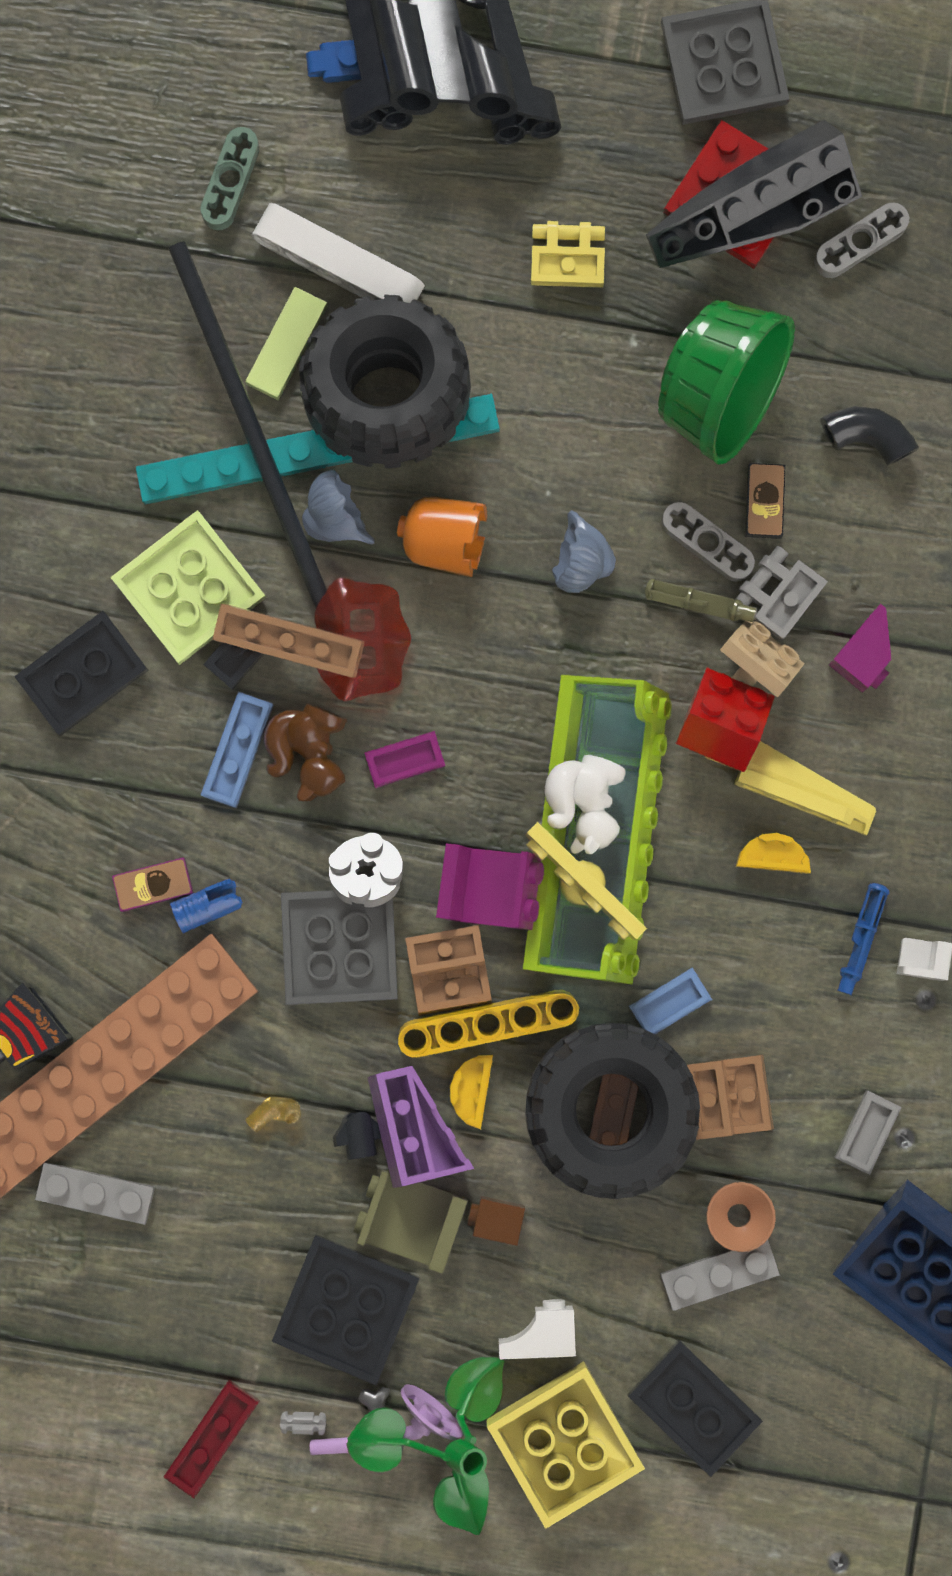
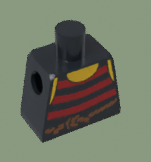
M22 983L0 1007V1064L7 1060L14 1069H21L73 1039L72 1035L30 983Z

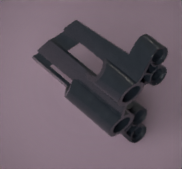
M345 0L361 75V81L344 90L339 97L346 132L354 136L366 135L373 132L377 125H382L387 130L403 129L412 123V115L431 113L437 108L439 102L469 104L470 110L474 114L490 119L494 139L497 143L503 145L516 143L528 133L536 139H547L553 137L561 130V122L553 92L532 85L508 0H459L468 6L486 9L494 50L483 45L462 29L456 0H409V2L399 0Z

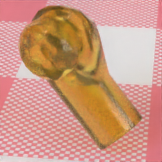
M271 1096L265 1099L245 1121L256 1133L270 1120L286 1121L287 1124H293L301 1117L300 1105L292 1098Z

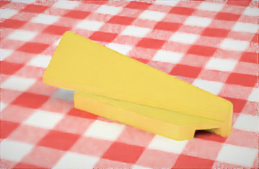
M761 741L745 773L739 771L734 785L866 836L876 813V808Z

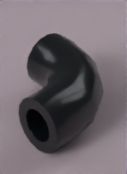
M852 406L829 413L820 419L825 435L835 450L856 442L867 443L877 449L887 466L900 461L919 449L914 437L900 420L877 408Z

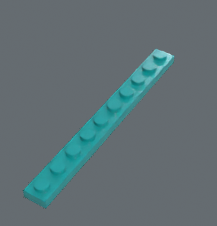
M492 394L469 398V407L464 421L460 420L459 425L456 427V434L449 442L500 432ZM314 430L266 440L281 477L353 462L350 456L343 457L341 454L337 455L329 449L323 438L319 434L316 435ZM248 444L136 466L144 505L263 481Z

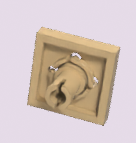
M745 620L720 649L721 652L740 666L731 678L738 681L743 680L744 683L753 686L758 681L776 697H779L805 664L799 659V655L794 649L787 645H781L771 636L767 627L756 621L750 622Z

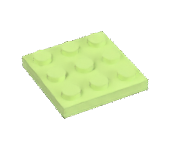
M198 510L111 577L179 665L213 639L221 604L251 610L266 598L265 594Z

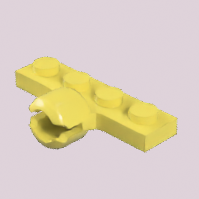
M538 822L526 833L525 836L530 840L526 844L527 847L542 861L547 856L557 866L553 872L561 879V893L567 901L573 905H587L596 914L602 910L611 919L608 926L623 940L628 936L632 940H637L647 929L605 888V876L599 866L584 860L578 862Z

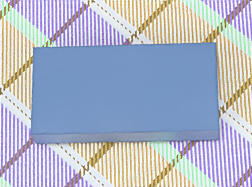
M690 968L631 1004L629 1008L641 1028L657 1034L712 999L694 969Z

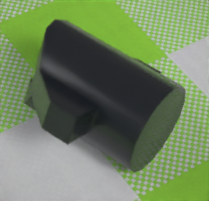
M366 1112L346 1114L333 1136L334 1147L345 1145L348 1160L377 1155L375 1140L381 1139L379 1125Z

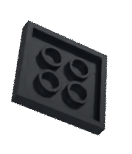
M316 1234L272 1342L377 1385L420 1277Z

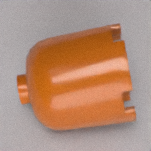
M433 496L423 497L415 501L410 507L407 516L401 515L397 528V536L403 538V549L406 556L413 563L420 566L472 577L473 569L477 570L484 546L485 537L478 536L480 521L487 522V507L482 503Z

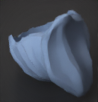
M334 470L321 473L310 487L308 507L302 515V523L306 532L317 540L328 542L358 540L374 544L375 539L366 531L365 524L361 519V513L350 498L351 486L344 483L339 474Z
M571 510L567 514L568 529L565 533L564 541L561 543L559 564L553 567L552 573L558 588L568 593H579L590 587L597 579L611 575L615 568L616 559L605 537L596 528L588 524L578 513Z

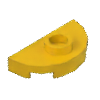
M779 833L762 834L749 841L739 853L736 867L811 873L810 861L803 848L792 837Z
M478 1055L465 1061L455 1072L450 1085V1100L456 1114L467 1125L480 1130L493 1055Z

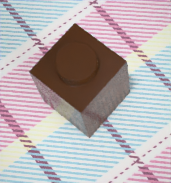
M481 1196L479 1204H471L467 1225L474 1227L473 1236L517 1246L525 1206Z

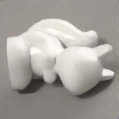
M584 755L581 762L575 760L565 761L556 765L550 771L545 783V797L554 814L548 816V824L555 829L565 828L574 817L575 804L582 811L577 820L576 837L570 847L571 853L577 854L585 850L586 854H593L597 849L607 847L618 836L620 827L617 821L604 808H609L612 804V797L608 795L609 786L617 785L625 777L626 770L622 766L601 757Z

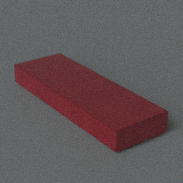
M228 1380L163 1478L195 1499L260 1400L231 1380Z

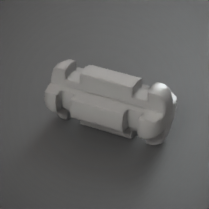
M285 1411L280 1418V1430L283 1434H286L287 1431H292V1434L313 1435L314 1431H318L319 1435H322L326 1430V1415L320 1412L319 1416L314 1415V1412H294L293 1415H288V1411Z

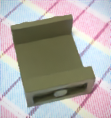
M385 1169L382 1170L380 1177L373 1175L366 1193V1197L372 1198L368 1213L360 1211L353 1230L354 1233L360 1234L357 1244L362 1246L365 1243L428 1265V1269L443 1274L468 1198L422 1182L393 1188L390 1172Z

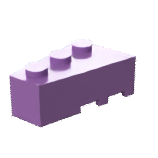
M413 1066L368 1077L393 1188L474 1169L454 1138L456 1137L451 1129L446 1126L438 1113L436 1104Z

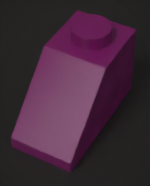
M881 603L829 663L831 668L862 693L869 686L876 690L890 673L885 669L892 660L887 611Z

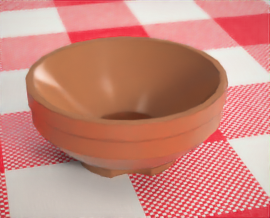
M734 1182L720 1188L712 1196L706 1213L707 1225L714 1239L723 1247L737 1252L751 1251L763 1245L771 1236L776 1220L775 1209L768 1195L761 1188L745 1182ZM736 1204L745 1205L750 1214L748 1222L741 1227L733 1226L727 1216L729 1209Z

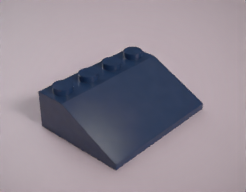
M907 1179L880 1209L836 1267L833 1275L952 1367V1213Z

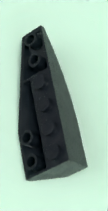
M823 120L762 152L700 191L646 234L657 266L663 268L799 231L862 197L843 133L826 120Z

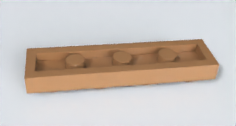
M221 604L212 639L352 678L357 675L365 641L228 604Z

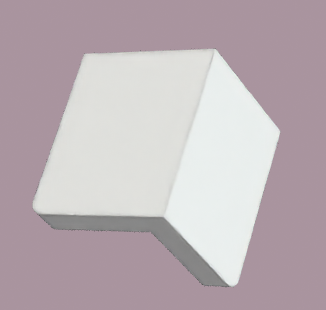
M903 938L901 940L897 974L938 981L948 980L952 943Z

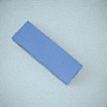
M241 692L237 693L201 792L202 797L237 808L274 706L272 703Z

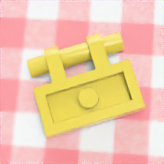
M547 221V225L533 224L532 239H547V245L532 246L531 285L603 288L605 248L590 247V241H604L605 226H591V222H580L579 226L558 225V221ZM558 240H579V247L558 246Z

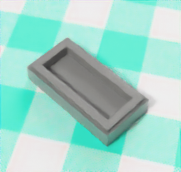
M866 1090L834 1158L870 1175L902 1107Z

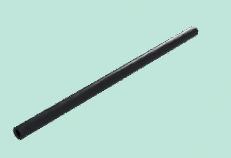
M185 241L176 243L168 249L322 625L339 619L187 244Z

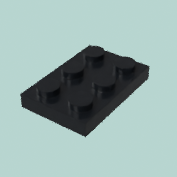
M102 611L14 677L55 732L62 736L149 670L107 614Z
M680 1340L664 1354L627 1394L710 1477L763 1422L750 1407Z

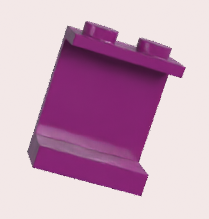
M446 844L436 918L532 930L533 922L537 920L539 914V903L536 899L538 885L541 884L544 876L542 860L530 852L511 853Z

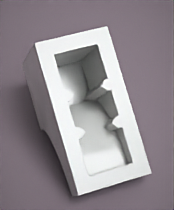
M561 1299L544 1300L543 1307H535V1316L523 1331L514 1336L499 1339V1358L523 1359L576 1356L573 1306H565V1300Z

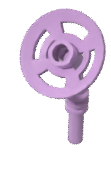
M404 1385L401 1389V1395L405 1405L414 1417L410 1421L412 1425L406 1426L403 1438L414 1441L422 1438L423 1435L428 1436L431 1432L452 1441L462 1438L463 1432L457 1420L438 1400L416 1386ZM408 1398L413 1399L414 1405H412ZM348 1438L312 1439L310 1441L311 1455L348 1453L346 1446Z

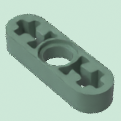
M237 127L227 135L201 203L203 220L213 230H224L233 223L257 160L259 143L256 134L249 128ZM243 139H247L250 149H243L240 156V164L235 161L238 155L235 143L241 144ZM233 170L239 173L240 181L236 186L225 187L220 183V177L225 171ZM220 193L225 196L223 209L226 215L219 214L217 219H213L210 208L216 209L221 200Z

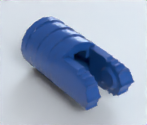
M227 879L171 902V909L182 933L184 934L242 908L241 897L235 894V881Z

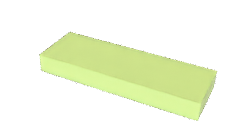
M294 287L245 381L246 385L279 401L307 347V341L314 330H316L328 307L327 302Z

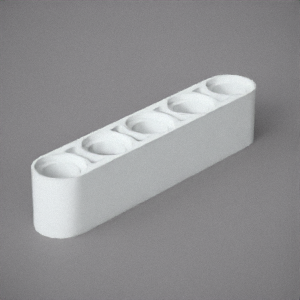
M269 203L252 234V237L262 246L362 298L370 296V301L382 300L384 295L388 294L400 295L403 298V302L411 303L412 300L418 299L425 286L414 275L274 203Z

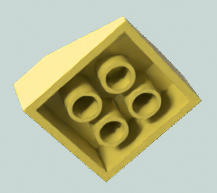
M584 1361L487 1419L489 1432L545 1529L645 1469Z

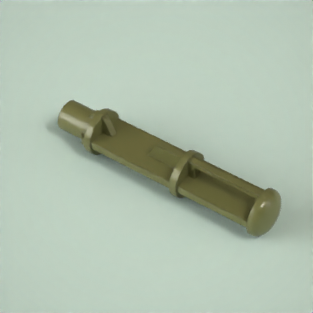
M653 578L648 581L645 587V597L647 600L731 621L742 619L754 622L757 608L743 605L742 601L738 599L711 594Z

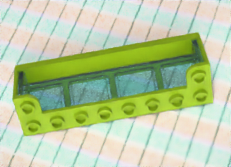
M561 675L548 775L556 765L572 760L581 762L584 755L601 757L625 768L626 774L623 781L617 785L609 786L608 795L612 797V804L609 808H604L617 821L620 830L618 836L607 847L597 849L593 854H586L585 850L577 854L571 853L570 847L576 837L577 820L582 811L575 804V813L570 824L562 829L552 828L548 824L547 819L554 812L549 806L546 797L541 826L578 862L584 860L599 866L605 876V888L644 925L641 914L643 903L646 902L649 893V886L646 881L647 867L651 865L653 860V846L650 844L652 829H655L658 822V811L655 807L656 796L660 792L663 782L660 771L661 756H664L667 750V737L664 732L666 720L670 718L672 711L669 693L644 680ZM546 856L541 861L544 866V876L541 884L538 885L536 899L539 903V914L537 920L533 922V929L527 932L523 969L633 985V977L637 975L639 970V957L636 955L638 940L642 938L643 933L637 940H632L629 936L623 940L608 926L611 919L602 910L596 914L587 905L578 906L567 901L561 893V879L553 872L557 866Z

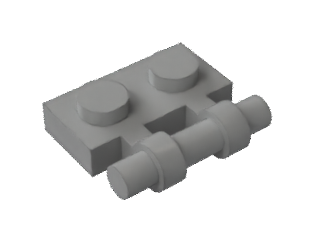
M776 546L769 556L765 555L759 562L760 568L752 579L742 584L739 588L740 594L736 599L742 601L743 605L749 606L754 602L760 606L761 609L756 614L754 621L763 624L771 634L782 641L828 581L800 560L789 571L781 565L788 556V553L783 548ZM771 577H775L781 583L772 595L768 596L762 591V588Z

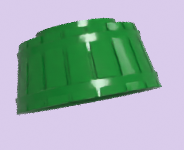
M717 300L707 305L683 331L669 356L662 376L661 392L658 400V414L668 427L676 430L697 447L704 456L710 458L716 464L721 465L730 461L753 435L778 390L794 343L795 324L792 317L781 315L774 311L767 312L736 305L730 301Z

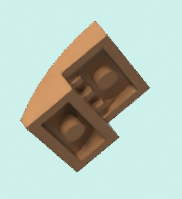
M479 925L405 938L419 1016L492 1003Z
M763 1055L687 1065L693 1075L700 1102L699 1129L696 1140L774 1129Z

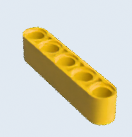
M554 990L410 1020L400 1028L398 1045L401 1051L409 1057H423L553 1030L571 1025L578 1017L579 1006L570 992ZM558 999H566L571 1003L570 1013L565 1017H556L551 1013L552 1004ZM523 1006H528L535 1011L534 1020L527 1025L518 1024L514 1020L515 1012ZM485 1014H492L499 1020L497 1028L489 1033H485L478 1028V1021ZM445 1023H458L462 1027L461 1035L455 1040L445 1039L441 1034L442 1026ZM412 1029H418L424 1033L426 1040L422 1046L413 1048L406 1044L404 1040L405 1034Z

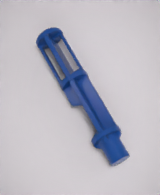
M871 883L867 887L868 890L851 939L855 944L847 967L840 969L842 978L837 990L839 992L852 995L856 982L862 978V972L871 944L877 932V926L887 896L889 895V889L882 884ZM872 891L871 896H870V899H869V902H868V905H867V908H866V911H865V914H864V917H863V920H861V919H862V916H863V913H864V910H865V907H866V904H867V901H868V898H869V895H870V892Z

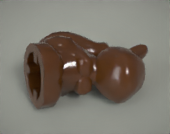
M308 703L303 711L286 710L275 715L269 721L264 733L265 749L274 760L273 763L267 765L266 770L268 774L277 778L286 775L293 765V751H296L305 759L300 771L301 786L296 796L298 801H313L317 796L323 797L331 794L345 782V775L335 762L327 758L333 752V745L330 744V734L344 729L348 719Z

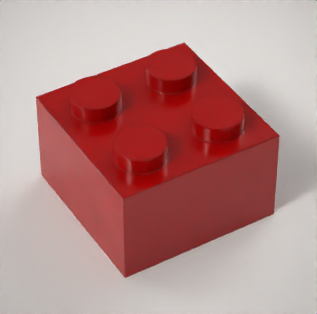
M706 668L692 698L675 744L745 773L760 742L775 696L760 688L731 678L724 673Z

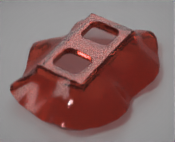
M346 578L336 579L328 587L327 592L316 608L314 619L316 628L365 641L364 646H372L376 651V665L374 668L358 669L357 675L354 678L317 668L321 678L329 686L332 693L343 701L396 689L402 681V665L412 638L400 610L398 592L394 588L383 584L356 582ZM371 609L374 612V629L367 632L352 631L350 627L351 611Z

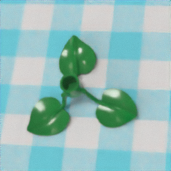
M497 1357L472 1359L459 1366L447 1382L445 1401L450 1407L458 1410L456 1420L465 1439L452 1441L447 1445L445 1451H441L403 1438L406 1430L403 1417L397 1411L383 1407L366 1414L349 1435L346 1446L350 1457L361 1467L373 1472H385L398 1466L402 1458L401 1446H408L444 1460L448 1467L452 1469L453 1476L443 1478L437 1485L433 1497L434 1511L438 1518L449 1526L480 1535L489 1499V1482L484 1471L487 1465V1457L484 1451L474 1446L477 1439L471 1434L464 1416L472 1422H480L489 1418L496 1411L502 1397L504 1360Z

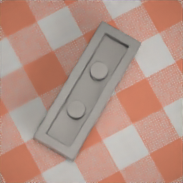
M45 1162L35 1200L145 1225L147 1224L155 1186Z
M768 1240L757 1249L751 1251L737 1252L727 1250L660 1273L673 1311L780 1275Z

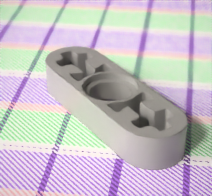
M898 203L885 204L825 242L818 249L814 259L817 272L826 278L838 277L898 239L909 224L908 211ZM886 215L890 218L896 216L899 218L896 225L897 228L889 225L882 229L879 235L877 228L883 225L887 218ZM857 232L867 233L871 238V246L867 249L855 247L852 243V235ZM844 246L846 253L839 258L837 267L833 263L828 265L824 263L827 252L830 256H835L842 251Z
M676 502L666 508L662 517V527L666 534L730 581L739 582L750 575L755 564L754 556L750 550L688 504ZM681 512L686 515L684 522L692 529L695 522L701 525L694 532L691 541L685 537L690 531L683 525H679L677 528L672 527L673 518L670 514L678 516ZM709 532L717 537L718 547L714 551L706 552L699 547L697 540L702 533ZM727 544L731 548L727 550L726 554L733 559L738 558L739 555L745 559L743 566L746 570L738 569L736 572L730 570L732 563L725 556L722 557L720 562L714 558L721 553L724 545Z

